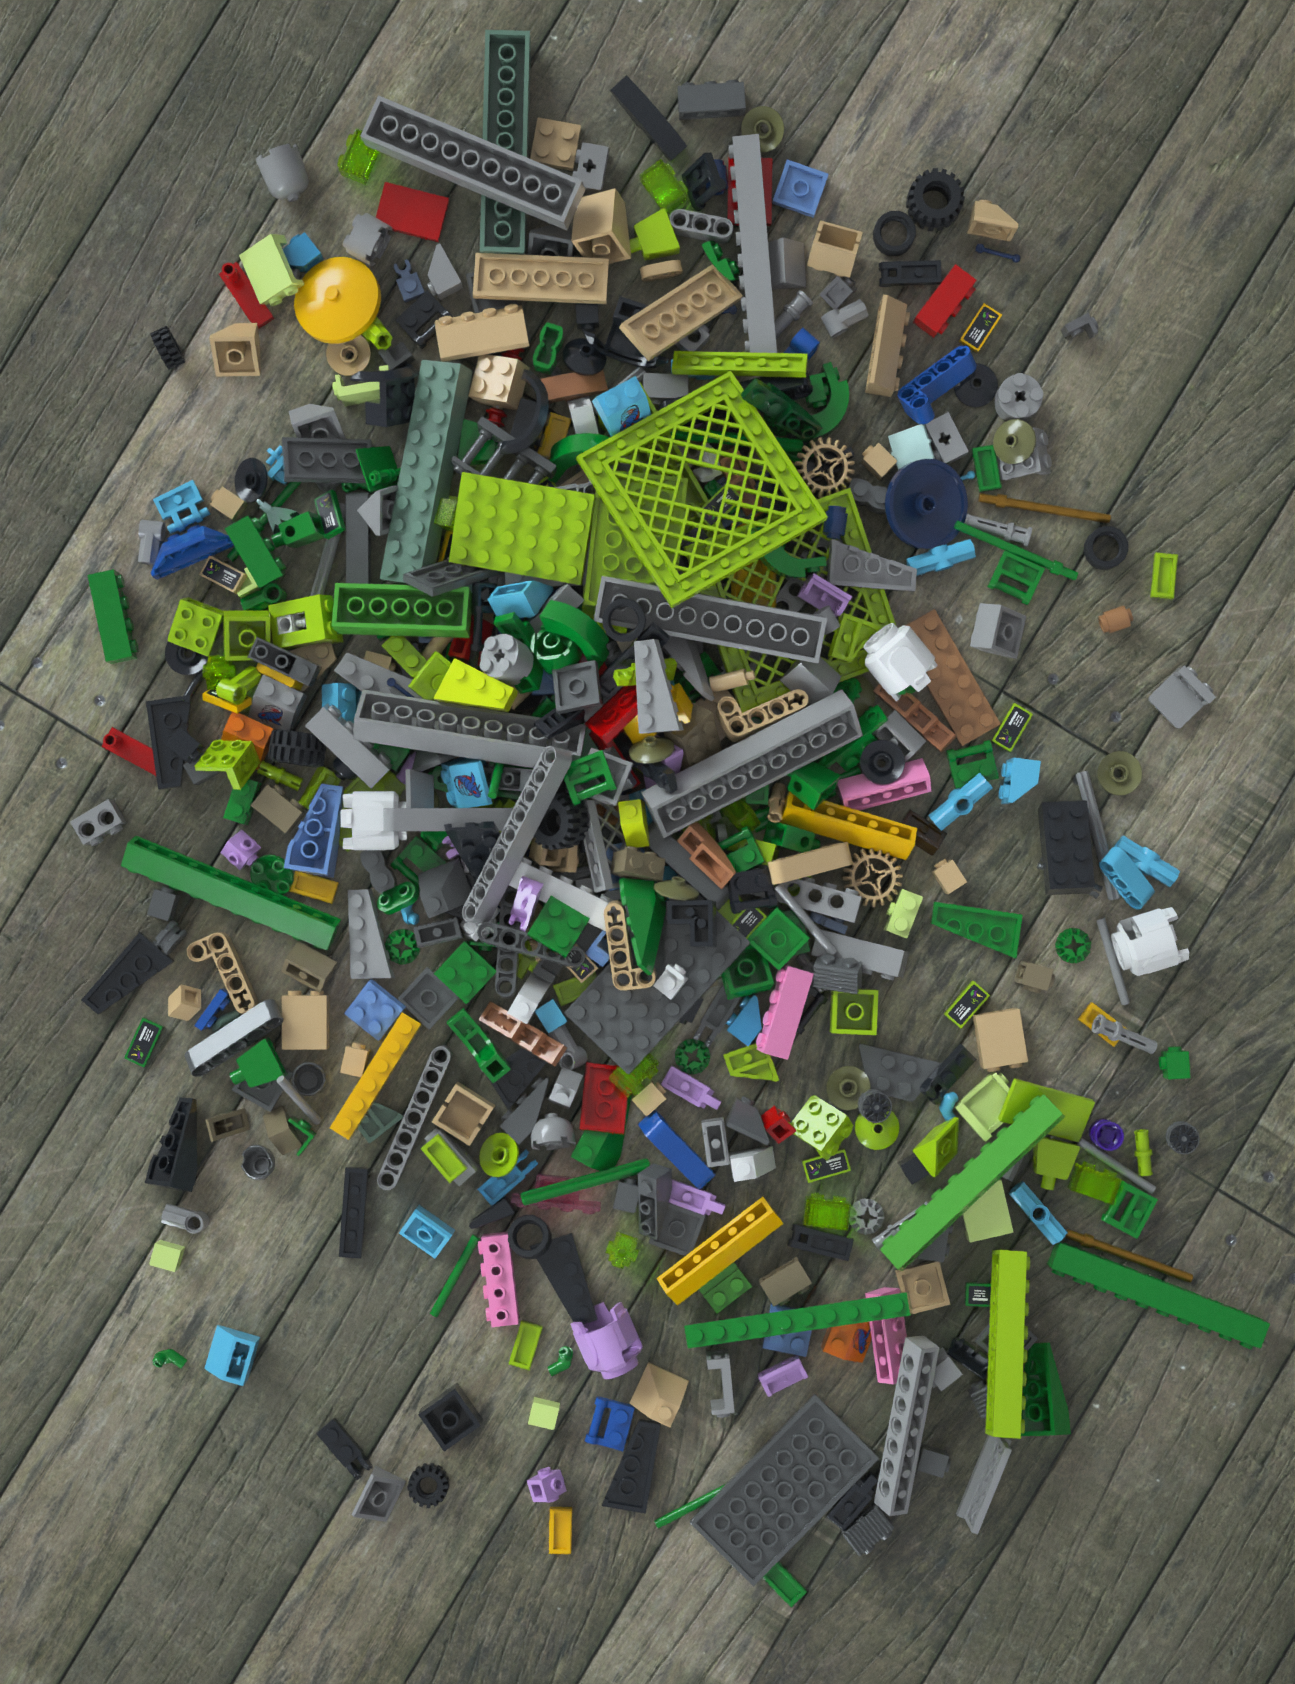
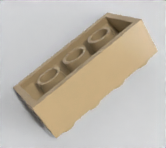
M883 294L878 306L865 393L891 397L894 391H898L900 378L896 377L897 369L902 367L903 356L899 354L900 348L905 346L906 334H903L904 325L908 326L910 312H906L907 304L889 295Z
M510 304L502 309L487 308L480 313L465 312L458 317L443 316L439 320H435L441 362L529 347L522 305Z

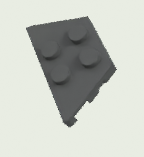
M862 1043L858 1044L863 1069L869 1078L871 1089H877L886 1096L913 1102L921 1093L920 1086L941 1064L940 1062Z

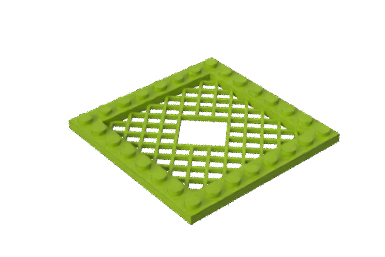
M732 371L725 373L576 456L577 462L671 608L821 524L828 517L757 409L742 399L741 393L744 390ZM715 408L727 411L725 421L713 418ZM711 410L710 417L702 415ZM730 414L736 423L728 422ZM696 419L708 422L706 432L693 429ZM692 421L690 428L683 426L684 424ZM711 423L724 426L722 435L709 433ZM727 427L739 429L737 439L725 436ZM676 430L689 432L687 442L674 439ZM672 432L671 439L663 437L666 434ZM742 432L745 435L748 442L740 440ZM692 433L705 436L702 446L690 443ZM708 437L720 440L718 450L705 447ZM657 440L670 443L667 453L655 450ZM723 441L736 444L734 453L721 451ZM653 442L652 449L644 448ZM673 444L685 447L683 457L671 454ZM739 445L751 447L749 457L737 455ZM688 448L701 451L699 461L686 458ZM638 451L650 454L648 464L636 461ZM754 451L756 452L760 460L752 458ZM704 452L716 454L714 464L702 462ZM634 453L632 460L625 459V457ZM654 455L666 458L663 468L651 465ZM720 456L732 458L730 468L718 466ZM669 459L681 461L679 471L667 469ZM735 459L748 462L746 472L733 469ZM618 462L631 465L628 475L616 472ZM685 463L728 473L719 512L675 502ZM751 463L763 466L761 476L749 473ZM634 466L646 468L644 479L632 476ZM766 469L772 478L764 477ZM650 470L662 472L660 482L647 480ZM666 473L678 476L676 486L663 483ZM732 474L744 477L742 487L729 484ZM617 477L627 479L625 490ZM747 477L760 480L758 490L745 488ZM630 480L643 483L640 493L628 491ZM763 481L776 484L773 494L761 491ZM646 484L658 487L656 497L644 494ZM778 487L785 497L777 495ZM662 488L674 491L672 501L659 498ZM728 488L741 491L738 501L726 499ZM744 492L756 495L754 505L742 502ZM629 496L639 498L637 508ZM759 496L772 499L770 509L757 506ZM642 499L655 502L652 512L640 509ZM775 500L788 503L785 513L773 510ZM658 503L670 505L668 516L656 513ZM724 503L737 506L735 516L722 513ZM790 505H791V507L793 508L794 511H792V512L789 513ZM674 507L686 509L684 519L671 517ZM740 507L753 510L751 520L738 517ZM689 510L702 513L700 523L687 520ZM756 511L768 513L766 524L754 521ZM641 514L651 516L649 526L646 524ZM705 514L718 517L715 527L703 524ZM771 515L782 517L770 524ZM654 517L667 520L664 530L652 528ZM721 518L733 521L731 531L719 528ZM670 521L682 524L680 534L668 532ZM736 522L749 524L747 535L734 532ZM686 525L698 528L696 538L683 535ZM752 525L762 528L750 535ZM701 529L714 532L712 542L699 539ZM653 533L663 535L661 545ZM717 533L730 535L727 546L715 543ZM666 536L679 539L676 549L664 546ZM733 536L743 539L731 546ZM682 540L694 542L692 553L680 550ZM698 544L710 546L708 557L695 554ZM713 548L724 550L718 553L717 555L711 557ZM664 551L675 554L673 564ZM678 555L691 558L689 568L676 565ZM694 558L704 561L692 568ZM677 570L683 571V572H685V573L679 575V573L677 572Z
M850 488L817 499L824 512L828 511L829 506L845 507L848 517L845 536H841L843 544L872 553ZM772 515L770 524L782 517ZM768 517L758 520L757 522L766 524ZM824 522L819 532L814 529L808 530L817 535L812 546L802 541L805 535L803 533L798 539L794 538L792 540L796 542L792 553L787 551L786 553L794 558L801 559L795 556L799 546L802 545L810 549L807 558H811L813 552H816L826 557L827 561L829 559V547L826 553L816 549L820 537L829 542L831 540L822 534ZM749 524L735 528L734 532L747 535ZM717 535L715 543L727 546L730 535ZM733 536L731 546L743 539ZM713 537L704 540L712 542ZM694 543L683 547L684 551L692 553ZM698 544L695 554L708 557L710 546ZM713 548L711 557L717 555L718 553L724 550ZM687 557L688 563L690 564L691 558ZM694 558L692 568L704 561ZM756 560L751 568L746 566L742 568L748 571L744 583L733 578L735 575L733 573L726 577L728 580L724 589L719 581L700 592V594L722 598L727 596L733 600L743 601L741 597L746 588L756 593L752 603L756 604L760 595L770 600L767 606L771 607L785 577L781 576L779 582L768 578L770 569L767 568L765 575L754 571L758 562ZM823 566L820 567V571L816 575L820 576L822 573L827 576L828 572L823 570ZM752 574L762 578L758 590L747 585ZM797 578L803 582L806 580V578ZM731 581L742 586L737 597L727 593ZM766 581L776 585L772 597L761 592ZM844 586L842 591L846 592L848 586ZM850 587L858 591L854 603L848 602L852 606L849 615H853L857 608L865 612L863 620L867 621L869 618L870 622L881 625L880 629L890 623L896 625L884 589ZM860 598H862L865 608L857 605ZM824 635L822 644L830 648L831 644L824 641L826 637ZM717 645L726 673L740 669H746L747 672L751 671L748 660L757 664L754 671L756 676L760 667L771 671L766 682L756 678L749 680L748 685L732 688L742 713L791 692L779 680L770 682L774 674L781 677L784 675V673L777 670L781 659L791 663V666L797 659L791 660L786 657L776 656L778 658L773 668L763 664L766 656L765 653H762L760 660L757 661L749 657L751 652L749 650L745 653L743 649ZM865 649L859 650L858 655L851 663L839 659L832 660L833 657L830 656L828 659L821 657L841 675L839 682L869 671L865 665V659L868 654ZM755 681L764 686L757 688Z

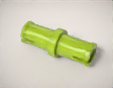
M262 760L259 766L260 769L258 768L257 770L258 774L275 780L276 784L279 785L281 783L297 792L304 780L287 772L285 768L281 767L280 769Z
M1146 1129L1134 1131L1136 1142L1134 1155L1137 1156L1139 1176L1153 1175L1151 1166V1155H1153V1152L1149 1145V1130Z

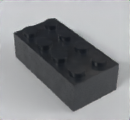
M1087 800L1042 802L1038 808L1045 895L1091 893L1095 888Z

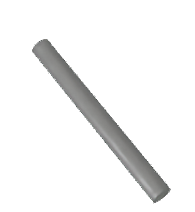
M782 883L777 884L774 887L776 892L829 955H834L837 952L836 948Z
M1105 918L1097 919L1096 921L1121 1005L1129 1004V997Z
M1082 1137L1077 1142V1145L1150 1194L1155 1191L1156 1186Z

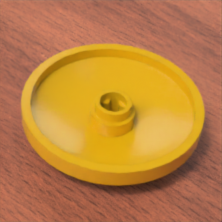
M334 257L318 263L302 278L304 285L298 288L299 291L295 294L294 298L295 314L302 328L318 341L338 344L357 338L373 323L381 304V290L376 277L365 264L353 258Z

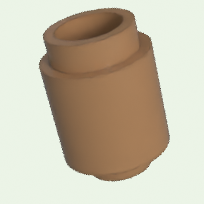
M1120 606L1103 612V615L1098 616V620L1103 633H1113L1130 627L1133 616L1129 608L1126 609L1124 606Z

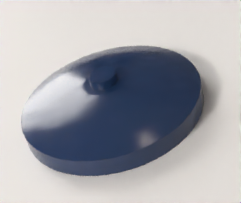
M935 459L912 461L900 468L889 483L885 498L886 516L896 536L911 547L933 549L952 541L960 532L954 529L956 521L964 523L966 519L968 498L964 483L957 472L942 461Z

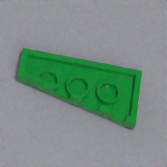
M933 902L930 924L1016 959L1023 915Z

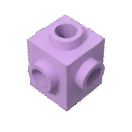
M241 829L227 841L220 853L231 864L241 870L246 865L252 866L259 858L257 853L261 847Z
M550 1467L538 1470L536 1476L527 1480L533 1502H554L559 1499V1495L567 1491L560 1469L551 1470Z

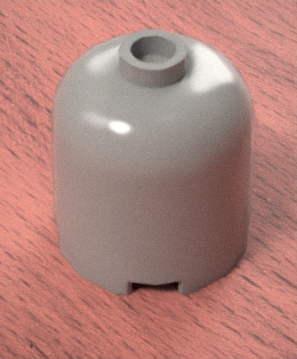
M289 144L269 150L270 155L264 158L262 155H259L256 158V162L271 195L281 200L288 199L289 202L300 199V194L308 187L309 179L297 144H294L292 148Z

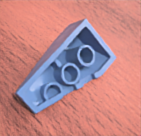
M328 784L320 785L304 820L300 822L296 835L288 845L284 864L285 869L334 878L338 857L344 787Z

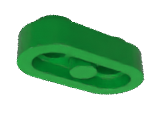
M403 882L383 892L377 900V907L386 915L394 914L414 904L419 897V889L411 882Z

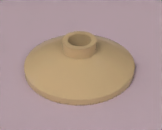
M360 335L344 343L328 344L326 357L330 367L335 372L343 376H352L358 371H363L368 366L371 350L366 339ZM351 352L354 356L352 359H347L346 354Z

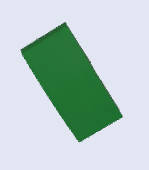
M715 241L703 243L702 247L716 269L730 281L739 280L737 274L740 271L737 263L732 261L731 258H721L723 252L718 243L715 244Z

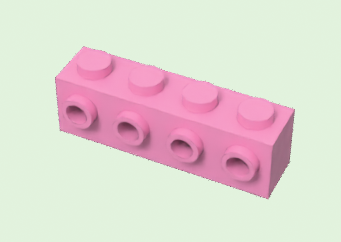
M923 758L905 762L904 770L900 777L889 784L873 783L864 774L840 779L837 784L842 806L855 810H863L932 792L930 775Z
M784 965L777 971L775 990H772L769 997V1010L764 1014L762 1033H759L757 1037V1050L788 1060L814 973L789 965Z
M508 1231L483 1234L481 1237L482 1241H478L479 1254H483L484 1263H481L482 1277L486 1276L487 1285L483 1286L484 1299L489 1301V1307L486 1308L487 1321H491V1327L517 1325L520 1318L512 1249L508 1242Z
M883 1287L865 1293L866 1298L898 1294L900 1289ZM904 1316L869 1322L879 1383H897L905 1337H907Z

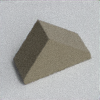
M284 1106L263 1115L268 1137L282 1156L303 1146L293 1124L288 1121L289 1116Z
M245 1108L212 1116L205 1120L211 1142L250 1130Z

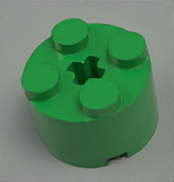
M544 625L540 627L541 630L537 634H533L530 648L546 673L553 674L552 670L579 664L582 650L569 638L547 632Z

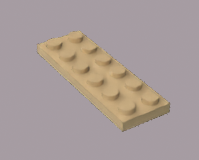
M476 253L473 298L607 304L609 259Z
M712 264L621 323L619 329L642 355L650 361L739 302L743 295Z

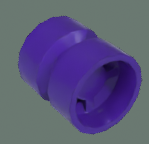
M1098 1119L1089 1128L1090 1140L1093 1144L1106 1151L1118 1149L1124 1141L1122 1128L1108 1119Z

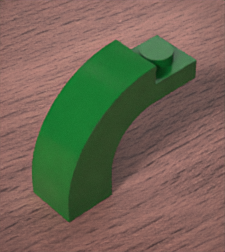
M831 362L823 364L821 372H825L826 375L825 383L829 390V404L821 412L811 415L822 425V429L812 439L814 442L818 441L819 437H822V439L827 437L839 426L849 403L848 382L844 380L838 383L840 375L837 367L833 368Z
M581 433L567 436L556 442L551 447L549 461L556 465L557 473L552 479L548 477V480L557 483L569 467L579 464L576 456L610 437L593 433Z
M754 527V528H752V529H751V534H753V533H755V532L761 530L762 528H761V527ZM782 546L759 558L772 572L787 578L806 577L805 569L806 573L819 572L820 567L827 566L826 557L798 559L786 553Z
M550 600L539 615L546 631L563 635L572 640L581 648L587 661L595 660L598 663V669H600L609 655L606 647L609 638L604 630L579 609L563 602Z
M515 612L495 617L494 625L502 634L511 635L526 644L530 652H532L530 641L535 631L528 620L522 622ZM534 654L531 672L527 677L524 676L519 680L521 681L519 684L514 685L520 694L540 689L543 668Z
M464 1008L446 1021L447 1025L472 1053L479 1068L493 1084L511 1070L505 1057L492 1039Z

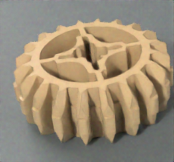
M819 437L817 446L811 440L809 442L811 449L804 445L802 449L806 454H797V457L802 459V462L796 461L794 464L801 467L797 471L799 474H802V479L807 483L806 485L812 488V494L814 495L815 491H818V498H822L825 491L826 496L831 495V490L834 493L839 492L838 486L845 490L847 486L843 481L850 483L852 479L847 474H854L855 472L853 469H848V466L855 464L854 461L847 462V458L852 456V453L849 452L844 455L843 451L847 446L843 445L840 449L837 448L840 443L839 440H836L834 445H831L830 437L826 439V444H823L822 437ZM820 450L832 451L838 457L831 460L826 459ZM813 453L816 467L807 473V461ZM821 462L828 463V465L834 462L827 470L828 473L825 474L824 471L815 473L822 466ZM842 463L841 477L835 482L833 468ZM822 476L826 482L828 481L830 486L818 485L811 478Z
M871 848L868 850L869 854L867 855L866 851L861 849L862 857H859L856 853L852 855L856 861L850 865L851 869L843 868V871L849 873V876L842 877V880H849L850 883L844 885V889L852 888V890L859 891L858 896L864 899L863 906H867L869 900H871L872 907H876V900L883 906L885 905L884 897L889 902L892 901V897L889 895L890 892L894 895L898 894V891L893 889L894 886H902V883L896 882V878H903V875L895 873L896 870L901 869V866L893 867L892 864L897 859L892 858L889 861L890 853L881 856L882 850L874 854V850ZM869 859H877L883 862L887 868L878 871L874 869ZM863 862L865 873L861 878L855 880V871L859 864ZM870 871H873V874L883 873L875 878V884H872V881L862 882V880L870 876ZM890 874L889 885L884 892H881L880 881L883 877ZM870 885L876 896L862 893L857 886Z

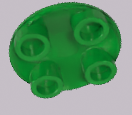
M264 855L252 864L250 877L252 883L283 895L292 887L291 885L294 881L293 870L284 868L285 860L276 855Z

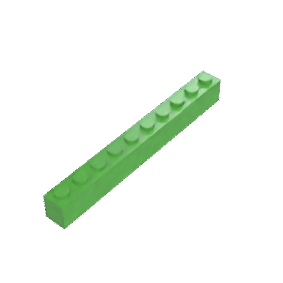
M1044 1094L1041 1097L1039 1095L1036 1096L1029 1103L1031 1107L1025 1112H1019L1013 1118L1014 1123L1011 1126L1002 1128L996 1135L998 1138L992 1144L990 1142L985 1144L980 1150L981 1154L976 1159L971 1158L964 1165L965 1169L960 1174L955 1173L947 1181L948 1185L943 1190L941 1188L938 1189L931 1196L933 1200L927 1205H921L915 1211L916 1216L910 1221L909 1219L904 1221L899 1226L900 1231L895 1236L890 1235L883 1241L882 1244L884 1246L880 1250L898 1270L903 1271L1065 1118V1115Z

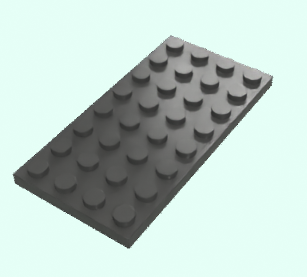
M699 894V895H698V898L695 899V900H705V899ZM669 898L667 901H683V900H675V899ZM667 901L665 902L666 913L654 964L657 972L654 984L666 970L665 967L668 964L673 966L678 964L686 971L684 975L689 978L672 1000L653 985L648 988L633 990L617 989L613 984L611 965L609 963L564 1012L628 1075L633 1072L751 944L717 910V947H691L690 925L667 924ZM630 940L633 966H636L637 962L632 946V941ZM620 951L615 957L620 962L627 960V956L623 951ZM642 971L640 977L644 981H650L652 974L648 976ZM622 973L618 975L620 983L627 984L630 982L627 974Z
M814 1394L719 1492L690 1520V1524L754 1587L879 1459V1456L826 1403Z

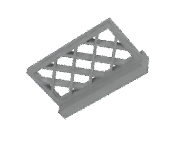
M621 795L619 801H630L629 795ZM595 800L585 801L583 807L588 810L586 815L589 817V822H587L589 829L588 832H584L586 837L583 841L594 892L619 888V881L615 884L612 883L610 874L612 862L607 859L606 855L608 847L614 852L623 850L626 847L624 835L618 830L621 826L619 812L614 809V805L600 803ZM598 804L607 809L603 818L597 814L596 805ZM610 813L619 819L615 827L606 821ZM603 826L612 831L608 840L602 836L601 829ZM615 835L623 840L619 849L611 843Z
M987 1436L956 1512L957 1516L965 1519L970 1531L977 1535L1012 1451L1010 1448L1012 1441L1009 1438Z

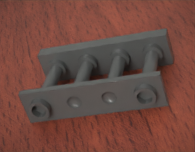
M482 416L477 423L480 436L462 461L455 456L452 457L453 469L459 475H462V472L489 476L504 456V454L500 453L502 442L516 438ZM492 439L498 443V449L479 473L469 465L486 441ZM528 447L523 451L514 453L517 460L503 479L514 480L522 467L529 464L535 468V473L528 483L538 484L542 477L545 478L547 476L552 479L557 473V468L555 464Z

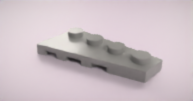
M834 539L830 540L827 581L836 586L915 591L916 568L868 553Z
M659 640L634 641L639 734L683 731L682 723L679 722L677 712H679L677 704L673 701L671 694L672 686L670 680H667L666 665Z
M347 652L334 669L336 673L361 691L369 690L405 696L395 687L387 685V680L394 678L399 686L415 698L422 699L408 687L413 679Z
M372 889L348 890L351 979L395 978L394 972L390 968L388 950L385 949L383 930L380 929L377 919L379 915Z

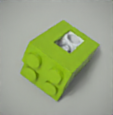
M318 594L268 605L273 644L283 649L291 650L320 643H343V634H337L332 628L334 598L331 595Z

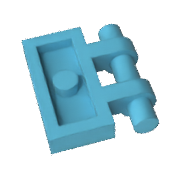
M194 480L153 499L162 519L165 521L172 517L174 523L167 526L170 534L176 531L181 532L186 529V526L194 522L200 523L204 521L203 518L211 515L207 507L201 510L197 507V504L204 500ZM190 508L192 514L181 519L179 513Z

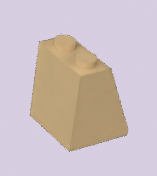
M616 188L581 198L574 214L571 241L582 257L608 258L609 264L631 259L625 202Z

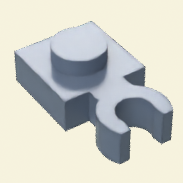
M407 259L405 260L406 269L400 270L397 264H394L396 274L402 277L397 279L396 282L405 303L419 298L424 293L417 272L410 274L411 265Z
M813 911L809 916L813 922L844 935L848 926L843 925L845 920L834 917L829 919Z

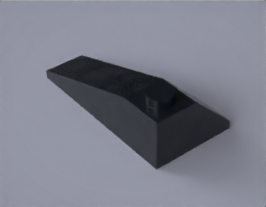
M180 1097L169 1120L170 1129L166 1136L162 1135L159 1141L162 1146L158 1154H153L145 1183L192 1192L198 1170L197 1099Z

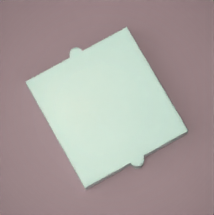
M920 424L888 436L893 451L891 455L897 460L898 470L912 461L935 459L930 444L932 440L928 438L925 424Z

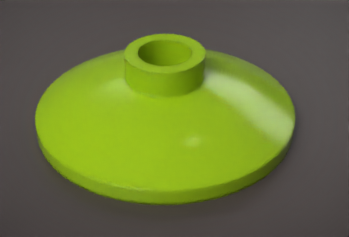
M892 1111L886 1120L879 1123L870 1122L859 1114L855 1122V1133L858 1140L865 1147L881 1150L892 1145L897 1139L899 1122ZM875 1125H881L882 1130L880 1132H875Z
M495 1133L488 1137L483 1143L479 1155L483 1171L492 1177H503L510 1173L518 1161V1145L506 1133Z

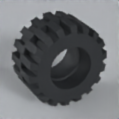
M933 168L931 173L929 170H926L922 176L919 174L910 187L906 202V208H909L907 213L910 217L913 216L914 224L920 223L919 228L924 229L925 226L928 227V231H933L934 228L940 231L944 226L948 228L952 222H955L963 207L965 196H963L964 187L960 188L961 181L959 179L955 180V174L952 172L950 175L946 174V169L938 172V168ZM928 191H938L945 196L947 206L942 209L930 208L924 202L923 194Z
M278 729L271 731L268 758L271 761L308 767L324 766L326 745L314 734Z
M556 792L533 837L536 838L535 842L538 845L542 844V848L549 850L572 848L580 844V840H584L586 837L584 832H588L589 829L587 826L589 817L586 815L588 810L583 807L585 803L581 800L580 804L574 805L569 792ZM557 813H559L561 819L560 829L556 823Z

